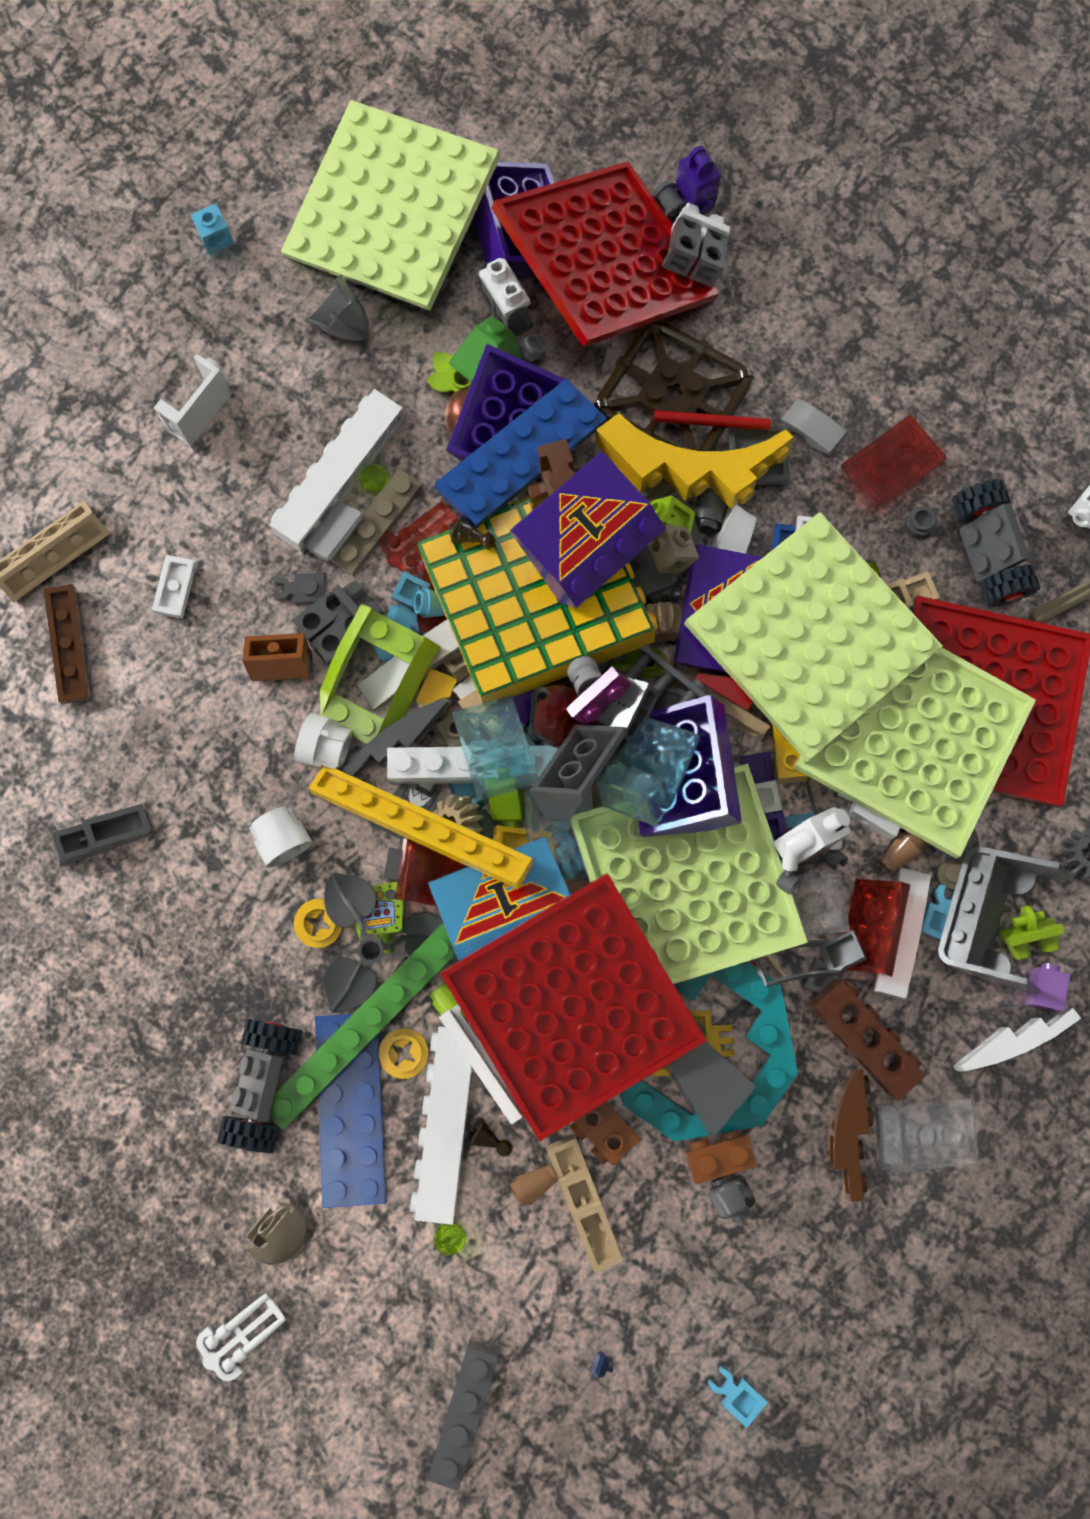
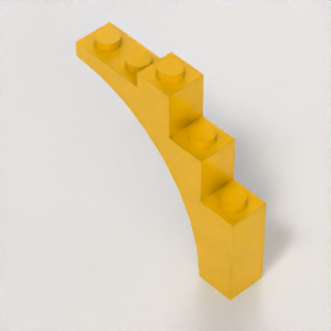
M618 413L596 429L595 445L601 452L606 454L640 493L648 487H655L664 478L685 501L693 495H701L709 486L732 509L739 503L745 504L755 493L756 481L766 474L770 466L776 462L778 464L782 463L790 455L793 436L785 429L766 441L746 448L729 451H696L675 447L654 439L634 427Z

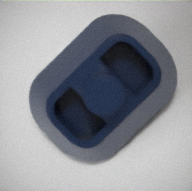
M602 1351L594 1355L590 1366V1373L594 1378H602L605 1376L606 1371L613 1372L614 1369L612 1365H609L610 1359Z

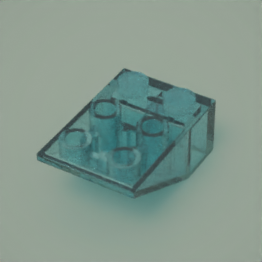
M512 695L452 712L477 801L535 784L538 775Z
M646 717L596 780L603 806L656 826L674 802L699 742L700 735Z

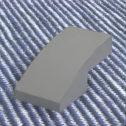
M799 398L781 418L782 425H787L788 429L805 437L808 445L829 456L848 435L847 431L833 419Z

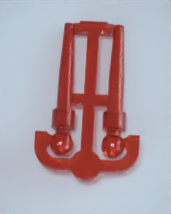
M443 501L432 507L407 528L403 527L397 532V536L391 530L385 533L380 540V545L383 552L387 555L389 566L397 567L402 573L405 571L413 576L423 570L422 565L417 562L418 559L422 560L419 548L414 550L413 555L409 554L405 558V564L410 568L414 566V568H406L402 564V558L417 546V542L425 540L449 519L453 522L452 524H456L458 518ZM441 509L444 515L420 533L418 528ZM449 526L442 530L440 533L450 530ZM412 533L416 536L398 552L391 551L387 546L388 542L391 548L396 549L401 545V541L409 539Z

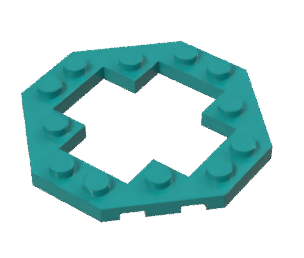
M748 962L673 984L676 990L694 1001L708 979L713 976L762 1010L744 1036L770 1055L751 1081L756 1088L717 1134L763 1126L798 1074L781 985L765 987L762 977L756 971V967ZM765 974L768 982L773 980ZM644 1080L620 1093L622 1106L674 1142L709 1136L694 1112L690 1113Z

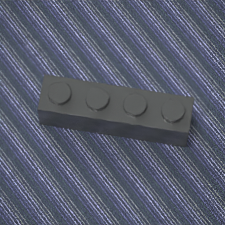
M469 1340L427 1481L459 1491L500 1350Z

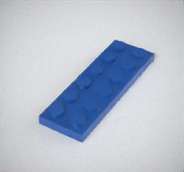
M566 378L435 482V489L461 516L464 515L477 529L523 492L527 486L540 478L536 447L566 439L570 452H572L593 435L597 428L606 423L607 418Z
M352 1014L315 1016L316 1051ZM379 1033L318 1094L322 1208L387 1203Z

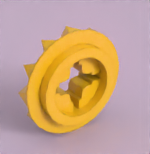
M313 899L304 903L295 915V933L299 940L309 947H326L333 944L342 933V927L334 924L327 915L324 899ZM325 911L323 921L330 929L320 928L315 933V926L307 919H318Z
M400 1028L390 1032L382 1040L379 1047L381 1066L389 1075L399 1079L416 1076L425 1068L429 1057L427 1042L418 1032L412 1029ZM412 1042L409 1053L415 1061L404 1059L396 1065L399 1054L393 1048V1045L404 1048Z

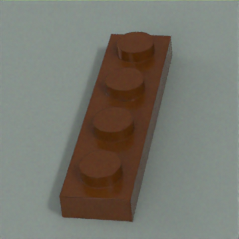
M73 584L43 589L58 702L63 705L90 700L91 692L76 587Z

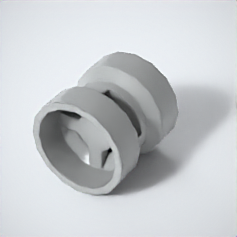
M589 656L575 659L567 669L568 677L574 684L578 696L602 676L596 661Z

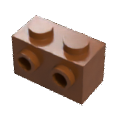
M304 633L245 637L242 662L251 681L310 678L312 652Z
M607 1101L576 1119L569 1126L581 1140L587 1137L594 1144L595 1147L591 1151L603 1165L609 1161L614 1166L641 1140Z
M738 1130L720 1134L721 1140L709 1143L708 1138L690 1143L691 1149L684 1150L692 1181L695 1184H700L757 1167L748 1135L745 1133L739 1134Z

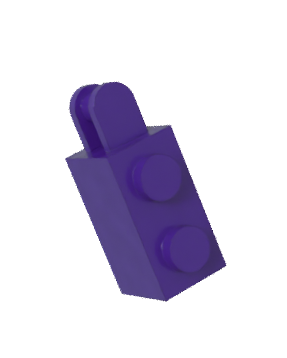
M702 145L694 148L689 153V156L679 160L675 189L682 199H686L688 203L698 206L699 214L705 215L716 206L721 174Z

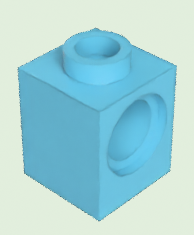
M216 203L190 215L209 255L235 244Z

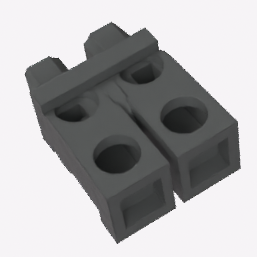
M353 581L343 588L339 584L331 589V592L324 595L291 620L295 630L298 633L305 634L309 646L313 648L314 652L328 668L342 638L359 609L356 603L366 596L365 591L357 581ZM374 601L367 605V607L383 615V611ZM360 639L358 645L362 643L364 640Z

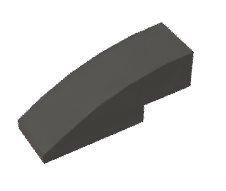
M143 804L86 819L82 821V824L52 832L51 840L61 867L117 848L148 835L152 831Z

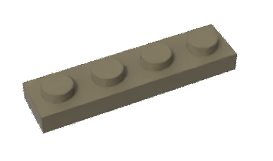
M398 468L364 511V519L331 562L354 577L423 489V484L401 468Z

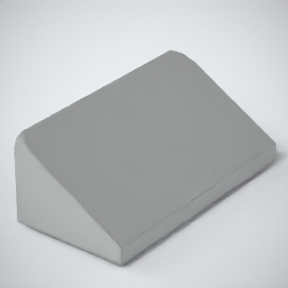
M337 502L307 540L305 547L318 559L331 561L364 519L365 515L343 502Z

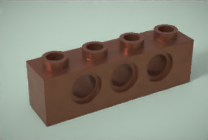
M833 979L807 1005L890 1098L900 1101L926 1076L920 1069L922 1062L911 1051H904L899 1045L901 1042L900 1037L891 1028L887 1027L885 1029L878 1021L881 1017L871 1005H864L857 998L860 993L848 980L843 982L842 980ZM850 1005L853 1009V1017L848 1022H845L842 1018V1012L845 1007ZM871 1029L874 1033V1039L869 1045H865L863 1035L867 1030ZM893 1053L894 1064L886 1069L884 1059L886 1055Z

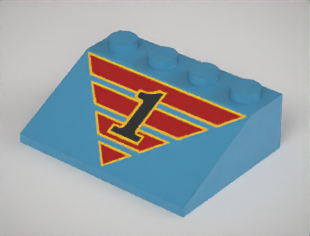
M545 836L514 848V850L533 858L534 862L519 889L471 867L463 868L428 882L458 961L570 895Z

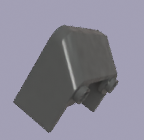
M981 846L970 849L963 859L939 943L938 954L940 959L952 968L988 982L1039 995L1040 988L1028 978L1013 975L1010 959L1003 953L992 951L1008 893L1019 896L1029 894L1035 888L1039 875L1069 882L1070 874L1058 862Z

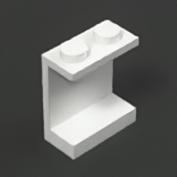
M198 354L193 359L204 381L180 412L162 399L154 407L167 431L190 447L232 395L227 384L228 379L221 372L222 367L212 358L204 359Z

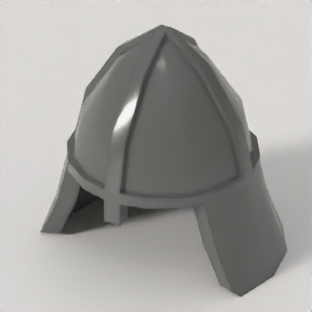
M340 275L335 279V288L328 298L304 322L315 325L339 339L350 341L366 339L369 336V322L365 309L348 286L343 275Z

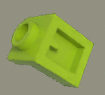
M673 496L651 501V506L664 526L670 524L687 527L689 533H691L696 512Z

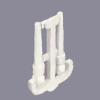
M267 1293L240 1312L226 1325L220 1326L216 1330L215 1335L210 1326L198 1335L196 1344L204 1357L203 1365L207 1370H214L220 1379L232 1381L244 1371L241 1367L236 1366V1364H241L247 1359L250 1352L287 1320L281 1309ZM265 1302L269 1309L242 1331L238 1325ZM274 1313L278 1320L249 1341L246 1336ZM232 1330L236 1334V1337L218 1352L209 1351V1349L216 1348L220 1340L224 1341L229 1337ZM241 1341L244 1347H239L233 1353V1357L225 1359L221 1367V1357Z

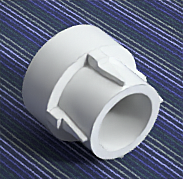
M311 712L305 719L296 742L295 761L312 767L317 766L321 768V766L340 769L351 747L352 730L340 726L338 722L332 721L331 718Z
M285 806L265 813L257 818L249 827L255 839L254 844L266 868L281 865L297 857L313 844L304 825L300 820L296 819L291 808L287 809Z

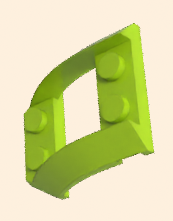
M361 604L337 648L319 691L321 715L331 718L332 721L338 722L340 726L352 730L354 738L368 744L387 727L406 716L429 670V666L441 646L383 616L372 608ZM360 639L410 664L394 694L384 719L336 694L342 675Z

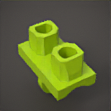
M1029 905L1020 908L1021 916L1012 918L1013 927L998 930L1000 940L1007 944L1011 956L1016 960L1031 956L1029 942L1033 941L1038 942L1039 950L1042 952L1059 950L1058 935L1065 934L1063 924H1056L1052 917L1045 918L1043 911L1034 913Z

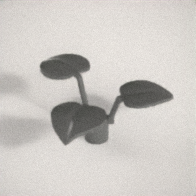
M340 873L331 874L324 892V904L327 915L334 924L343 928L351 926L357 920L362 939L358 947V955L360 957L358 964L350 958H340L333 961L326 969L324 989L330 1011L332 1013L344 1012L366 1001L375 989L376 975L371 969L363 967V965L378 962L382 958L384 950H389L390 947L406 940L405 951L410 957L443 923L442 918L427 912L413 914L405 921L406 935H400L389 942H384L379 935L367 933L362 917L371 914L375 907L376 895L372 886L367 881L356 876Z

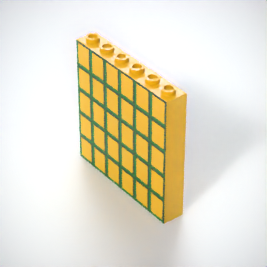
M531 500L498 511L477 528L482 535L485 533L494 535L496 542L490 550L482 548L480 542L452 544V530L417 542L426 570L484 709L568 676V666L579 657L589 656L597 664L654 643L655 630L658 629L653 613H647L643 605L646 604V599L641 587L635 588L632 581L634 573L629 562L577 608L561 604L510 532L516 524L532 512Z

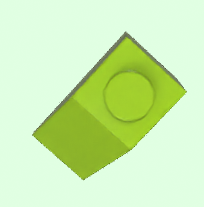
M486 778L492 820L496 821L497 824H501V826L519 828V824H528L529 788L518 778Z

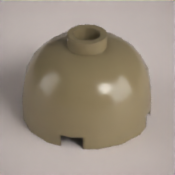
M289 1198L279 1200L277 1203L281 1207L274 1213L269 1208L258 1219L247 1235L251 1242L250 1244L244 1243V1248L262 1263L274 1265L284 1263L289 1258L294 1260L305 1249L303 1242L307 1236L308 1223L303 1212Z

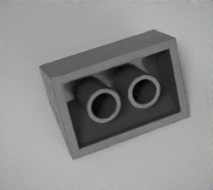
M574 725L530 789L531 794L546 818L571 820L628 732L626 727Z

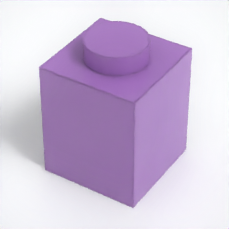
M1042 963L1041 967L1030 969L1029 980L1038 986L1040 991L1039 995L1026 992L1024 1005L1051 1012L1065 1011L1070 974L1060 972V966Z

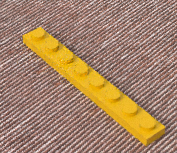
M323 766L308 787L311 794L516 889L520 888L534 865L533 858L340 770Z

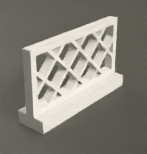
M459 1005L439 1016V1019L512 1125L524 1115L475 1032L462 1015Z

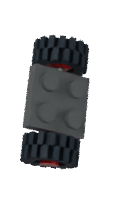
M993 479L991 482L986 480L982 484L980 482L976 483L975 486H969L965 488V491H959L957 495H954L952 502L959 522H969L959 528L976 581L981 585L987 606L999 607L1004 604H1011L1013 601H1020L1022 598L1031 596L1030 594L1037 593L1041 587L1034 567L1031 564L1017 566L1029 560L1030 557L1004 481L1002 479Z
M246 1020L241 1044L265 1050L259 1052L247 1049L246 1055L242 1058L239 1066L241 1074L239 1084L232 1095V1111L246 1116V1119L223 1116L217 1140L218 1143L248 1151L274 1153L280 1127L264 1122L269 1120L283 1058L273 1056L274 1052L272 1051L297 1055L302 1030L269 1021Z

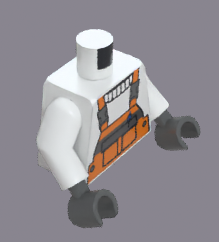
M832 807L807 819L773 842L783 859L782 869H784V872H782L776 882L781 890L789 895L792 891L796 892L801 885V880L792 875L793 871L798 869L799 864L825 851L827 852L823 857V861L833 870L837 871L838 864L843 867L846 866L848 857L839 851L842 848V840L850 835L851 832L848 827L850 817L846 811Z

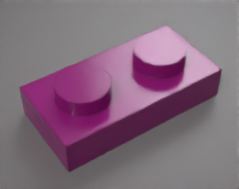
M612 666L571 703L566 710L572 718L583 725H587L597 720L602 711L611 702L620 699L631 683L625 675Z

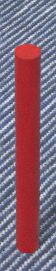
M654 410L653 422L756 430H770L771 427L770 418Z

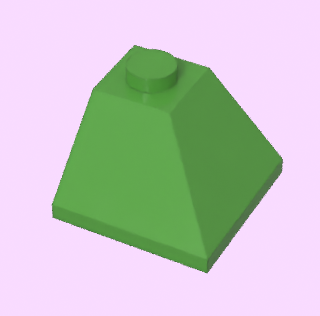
M490 316L474 327L450 359L449 365L472 382L486 344L522 360L523 357L514 332L501 321Z

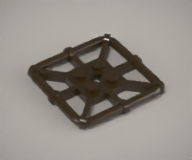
M656 321L644 325L625 354L619 356L615 362L616 367L599 392L594 406L607 418L606 421L618 414L616 411L640 407L653 415L654 410L733 416L748 393L754 379V374L751 369H748L742 363L708 346L709 342L703 339L699 341L668 323ZM660 333L695 351L686 366L667 357ZM649 336L658 359V364L651 374L632 363ZM702 356L736 374L709 380L693 370ZM624 374L644 384L638 395L608 400ZM738 386L724 410L719 411L703 402L710 391ZM674 388L679 390L681 396L675 395L673 398L670 397L668 389ZM625 418L634 427L654 439L678 447L654 434L660 423L653 422V418L646 428ZM669 423L680 429L686 449L696 451H712L725 428H728L713 426L698 450L689 425Z

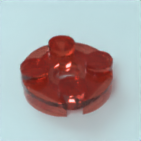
M554 685L546 691L549 693L546 699L539 700L537 704L534 727L536 734L542 736L544 741L541 742L544 745L559 748L574 725H582V723L572 718L566 710L579 697L575 689L568 686Z

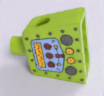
M404 881L372 885L376 895L375 907L371 914L362 917L367 933L379 935L384 942L391 941V935L405 933L407 888ZM356 920L354 924L359 938L362 939L360 935V928ZM393 946L389 950H384L383 955L394 953Z

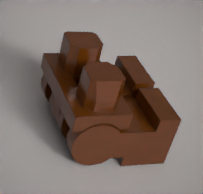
M566 439L536 447L542 482L527 486L532 511L575 474L574 461Z

